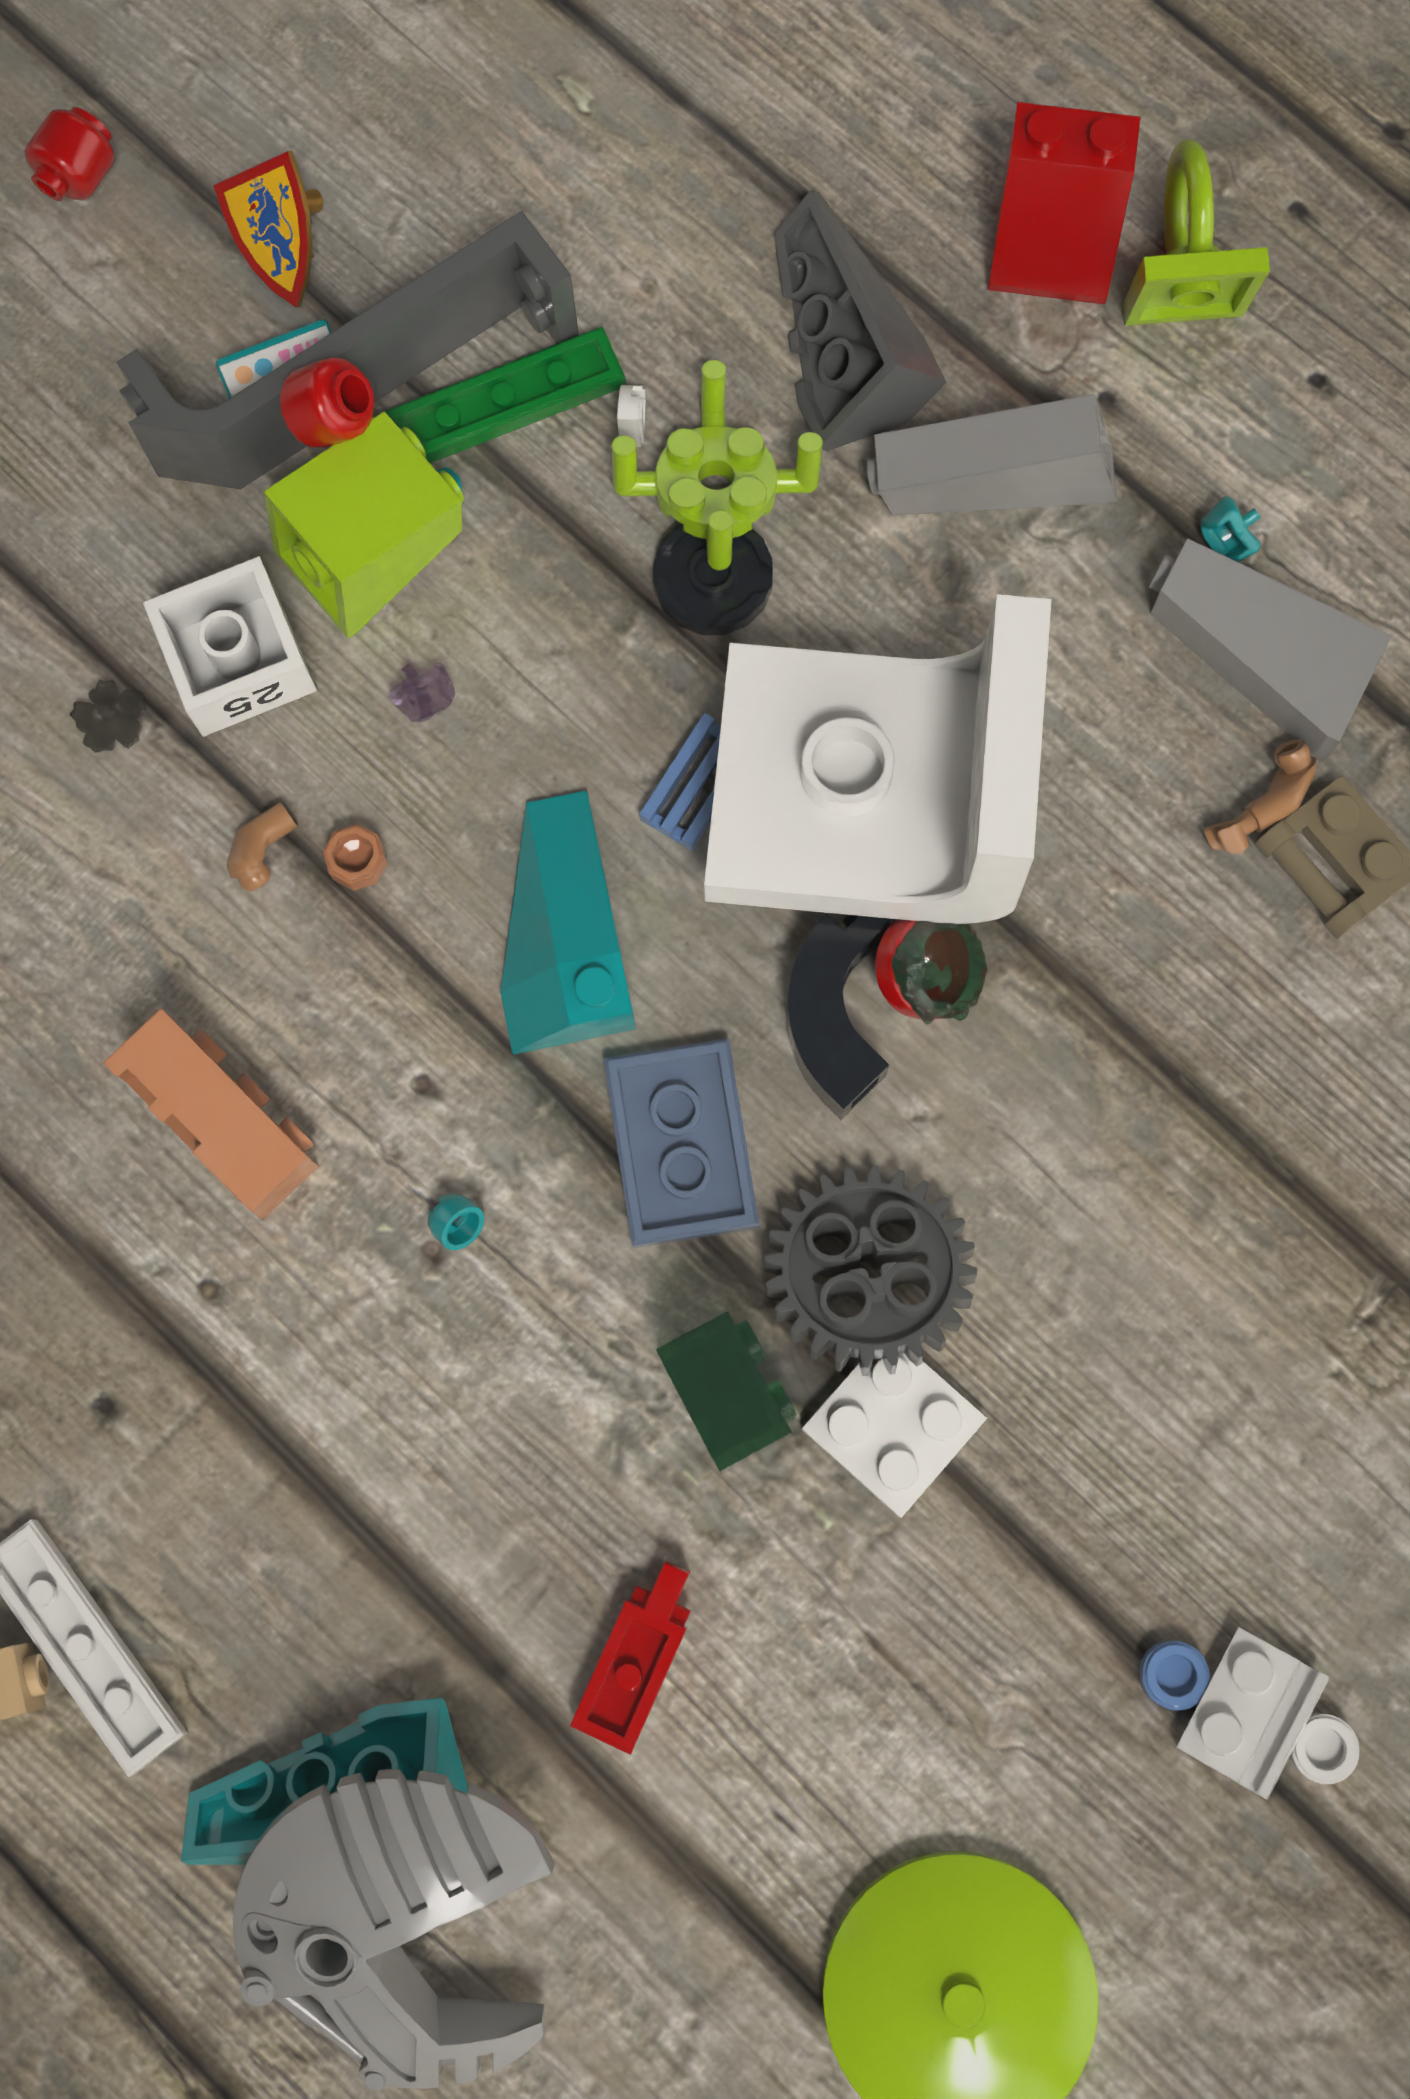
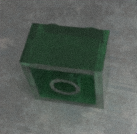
M727 1311L656 1349L720 1475L790 1438L792 1431L788 1423L796 1419V1411L780 1381L777 1379L767 1385L760 1373L757 1364L764 1361L763 1356H765V1353L747 1320L735 1325Z

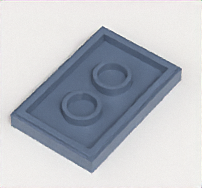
M729 1038L603 1058L633 1248L760 1228Z

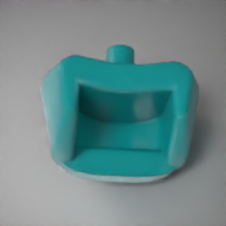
M1224 496L1201 520L1200 529L1204 539L1213 551L1238 562L1259 552L1261 548L1260 540L1247 529L1248 526L1261 518L1255 508L1241 516L1234 499Z

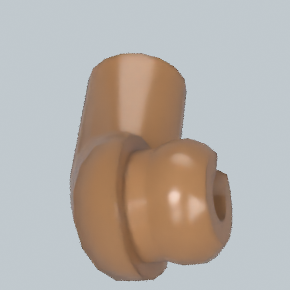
M278 802L239 828L234 836L226 865L230 877L237 878L241 888L246 891L257 890L269 881L271 871L263 862L267 847L297 828V825L281 802Z

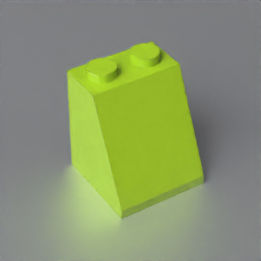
M385 411L372 419L362 435L350 441L331 446L264 491L274 553L347 639L358 633L462 531V503L464 502V497L460 487L446 471L438 473L427 461L425 450L417 436L408 427L400 429Z

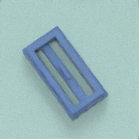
M706 713L703 714L639 813L640 821L691 851L694 850L710 825L714 789L688 830L685 831L678 826L717 766L721 726L715 723V718ZM708 737L715 740L714 744L667 817L663 818L659 815Z

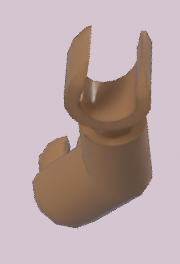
M1301 739L1291 740L1280 745L1275 750L1274 757L1280 768L1275 773L1265 795L1245 806L1244 812L1234 820L1211 825L1204 829L1212 849L1220 850L1223 848L1224 851L1231 854L1242 853L1250 844L1247 837L1248 834L1253 831L1263 832L1300 807L1317 770L1316 759L1310 756V750L1305 741Z

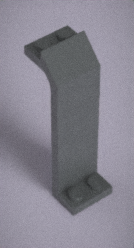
M521 210L214 408L195 410L177 403L165 389L138 349H135L116 362L128 384L121 388L119 392L136 416V418L128 423L158 477L241 490L307 447L290 432L281 414L279 398L282 383L290 372L328 357L344 358L356 365L368 379L373 389L374 402H376L519 308H522L529 323L539 334L546 330L555 343L559 344L579 336L571 274Z

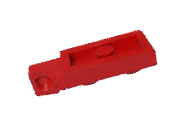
M666 1560L652 1592L636 1586L630 1600L627 1599L622 1607L570 1727L627 1754H632L687 1630L685 1624L691 1610L676 1603L690 1571Z

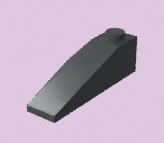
M811 189L777 229L775 239L783 296L792 300L796 330L789 333L791 352L800 356L803 381L796 384L798 405L810 431L822 438V450L829 451L907 424L945 385L946 380L923 335L823 196Z

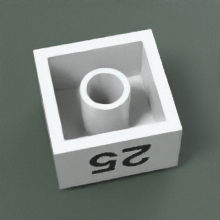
M260 556L143 602L186 713L203 737L317 691L274 584Z

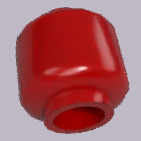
M72 107L70 111L65 109L52 110L24 150L26 161L34 172L31 176L33 184L45 195L56 201H62L64 196L73 200H87L94 193L115 161L114 151L109 143L112 139L109 130L95 116L81 108Z
M328 357L304 365L290 372L282 383L279 398L282 417L287 428L296 439L309 447L326 448L350 441L365 433L372 421L374 394L370 382L356 365L344 358Z

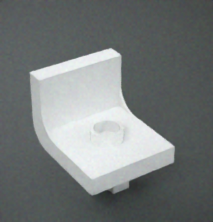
M997 594L984 641L968 652L945 658L911 659L730 643L704 882L705 902L947 924L986 922L1012 913L1016 908L1034 859L1052 599Z

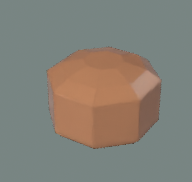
M358 824L335 830L323 849V855L331 878L353 891L377 884L388 865L379 835Z

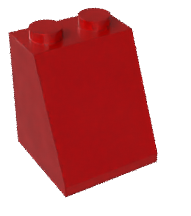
M1017 102L1001 185L988 290L1106 304L1135 171L1141 116Z

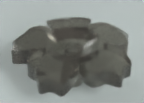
M99 680L96 688L88 693L92 703L82 701L73 703V710L69 714L76 722L78 730L86 733L82 743L85 747L92 749L94 753L104 750L112 751L115 748V739L121 746L127 749L140 740V732L143 726L137 719L142 717L147 711L141 694H133L128 689L120 694L114 680Z

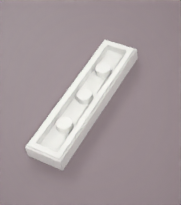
M29 1520L0 1543V1595L128 1777L134 1776L188 1734L187 1730L39 1521Z

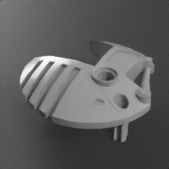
M400 1769L378 1770L374 1782L366 1783L360 1773L340 1778L337 1791L331 1794L324 1784L299 1798L273 1820L251 1852L240 1878L234 1901L233 1934L238 1963L244 1976L240 1988L241 1996L245 2002L256 2007L265 2006L275 1998L310 2028L316 2027L361 2064L358 2076L364 2080L366 2087L372 2091H379L384 2086L408 2089L439 2088L443 2066L455 2064L456 2085L467 2083L477 2079L480 2058L490 2053H493V2072H496L524 2055L544 2036L546 2026L545 2004L438 1997L401 1949L400 1945L410 1942L443 1924L485 1907L533 1881L552 1874L555 1863L536 1826L501 1798L471 1783L468 1784L465 1793L454 1789L446 1775L419 1771L417 1781L406 1780Z

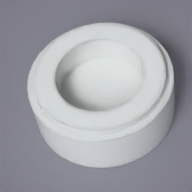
M1312 1713L1289 1760L1296 1771L1303 1777L1320 1784H1335L1346 1779L1354 1771L1359 1760V1742L1353 1729L1342 1719L1326 1713Z

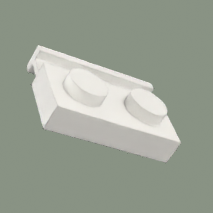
M1238 1627L1177 1748L1268 1800L1329 1680V1676L1316 1671L1300 1660Z

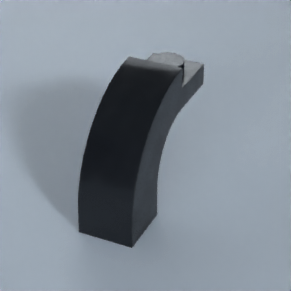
M825 914L804 940L792 968L787 1003V1030L790 1046L802 1076L812 1091L840 1120L886 1077L889 1064L852 1026L845 1010L843 989L852 971L879 945L885 931L897 919L846 915L843 923L847 928L843 931Z

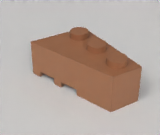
M160 1008L113 1052L103 1064L117 1078L119 1077L125 1081L148 1105L147 1108L161 1122H165L192 1150V1153L250 1212L264 1220L319 1167L305 1153L314 1143L288 1117L278 1125L262 1109L271 1099L249 1076L243 1072L234 1080L219 1065L228 1055L205 1031L200 1028L191 1036Z

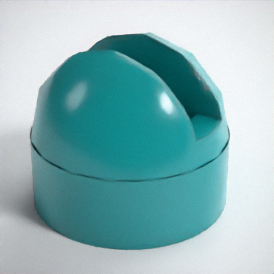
M449 1193L441 1195L437 1198L440 1203L434 1210L429 1209L427 1225L432 1235L445 1248L453 1251L463 1249L470 1245L482 1231L485 1221L484 1213L469 1198L461 1194ZM460 1216L457 1222L453 1224L454 1220Z

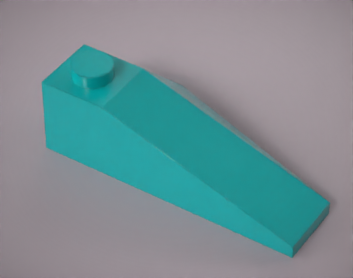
M587 790L526 803L500 991L513 1055L636 1030Z
M440 1697L377 1705L358 1714V1722L327 1736L323 1732H319L302 1740V1748L268 1764L259 1760L190 1792L181 1862L187 1865H246L261 1835L288 1806L324 1784L330 1794L336 1792L340 1778L360 1773L365 1782L368 1783L375 1781L378 1770L400 1769L406 1780L417 1781L419 1771H427L446 1775L454 1789L466 1793L468 1786L446 1702Z

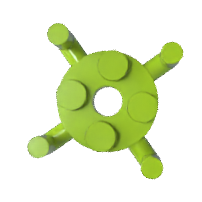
M709 360L702 366V427L693 430L683 428L673 432L667 440L666 448L659 457L656 471L637 472L636 441L630 436H619L612 442L613 488L618 495L623 497L656 496L661 511L668 519L670 514L674 519L683 524V531L695 537L706 539L708 564L713 569L720 571L728 568L731 564L733 538L742 536L752 530L753 522L758 520L764 513H766V516L769 514L774 506L776 494L811 493L816 490L820 478L823 440L814 432L802 434L798 439L796 469H777L771 453L764 446L763 436L758 431L748 427L738 429L726 427V366L721 361ZM719 475L730 480L732 484L721 490H713L705 487L701 481L706 477Z

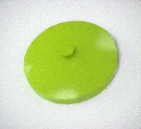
M943 1851L925 1854L900 1863L878 1876L855 1898L841 1918L827 1952L822 1985L823 2010L827 2033L841 2070L862 2099H1064L1076 2084L1089 2059L1098 2024L1099 1997L1095 1967L1087 1943L1071 1914L1058 1898L1028 1872L1009 1862L975 1852Z

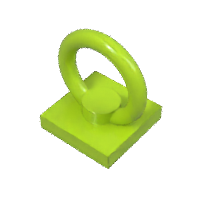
M1192 139L1182 140L1174 147L1170 155L1165 178L1163 220L1166 255L1143 257L1123 301L1125 326L1243 317L1270 272L1268 247L1219 251V248L1213 245L1214 202L1209 162L1204 149L1197 141ZM1187 200L1189 204V234L1187 227Z

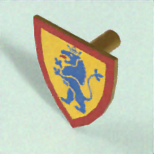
M291 150L213 185L234 242L251 269L274 293L297 308L301 307L310 276L311 258H314L310 214L319 213L322 210L323 198L317 189L304 190L296 160Z

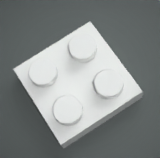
M903 1353L898 1355L896 1374L892 1375L885 1368L882 1359H873L868 1376H862L858 1364L801 1430L895 1515L902 1518L986 1421L987 1417L926 1363L922 1361L921 1365L915 1366Z

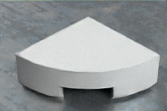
M621 385L617 412L619 436H630L636 441L637 447H641V443H644L646 389L643 388V385Z

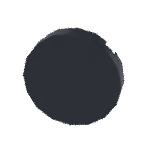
M679 523L662 539L656 552V559L653 564L654 592L663 612L679 627L700 635H727L748 626L765 609L773 589L772 556L764 539L752 529L742 536L733 538L732 561L729 567L720 571L715 570L707 561L706 539L695 537L683 531V524Z

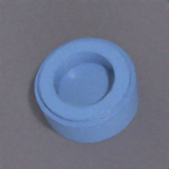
M1167 1640L1153 1645L1144 1654L1139 1666V1680L1144 1693L1157 1705L1170 1710H1185L1195 1706L1202 1699L1210 1682L1209 1668L1203 1655L1193 1646L1180 1641Z

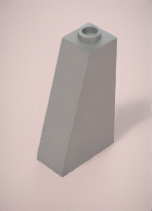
M1095 394L874 434L876 458H871L867 461L868 479L872 494L874 496L881 495L892 515L1117 502L1112 443Z
M1188 538L1177 559L1167 554L1165 555L1149 587L1159 593L1150 613L1154 618L1294 740L1301 739L1305 741L1313 757L1325 762L1339 743L1392 635Z

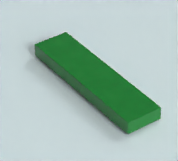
M602 326L385 412L400 429L408 427L417 436L425 450L426 459L431 464L617 391L621 385H626V378Z

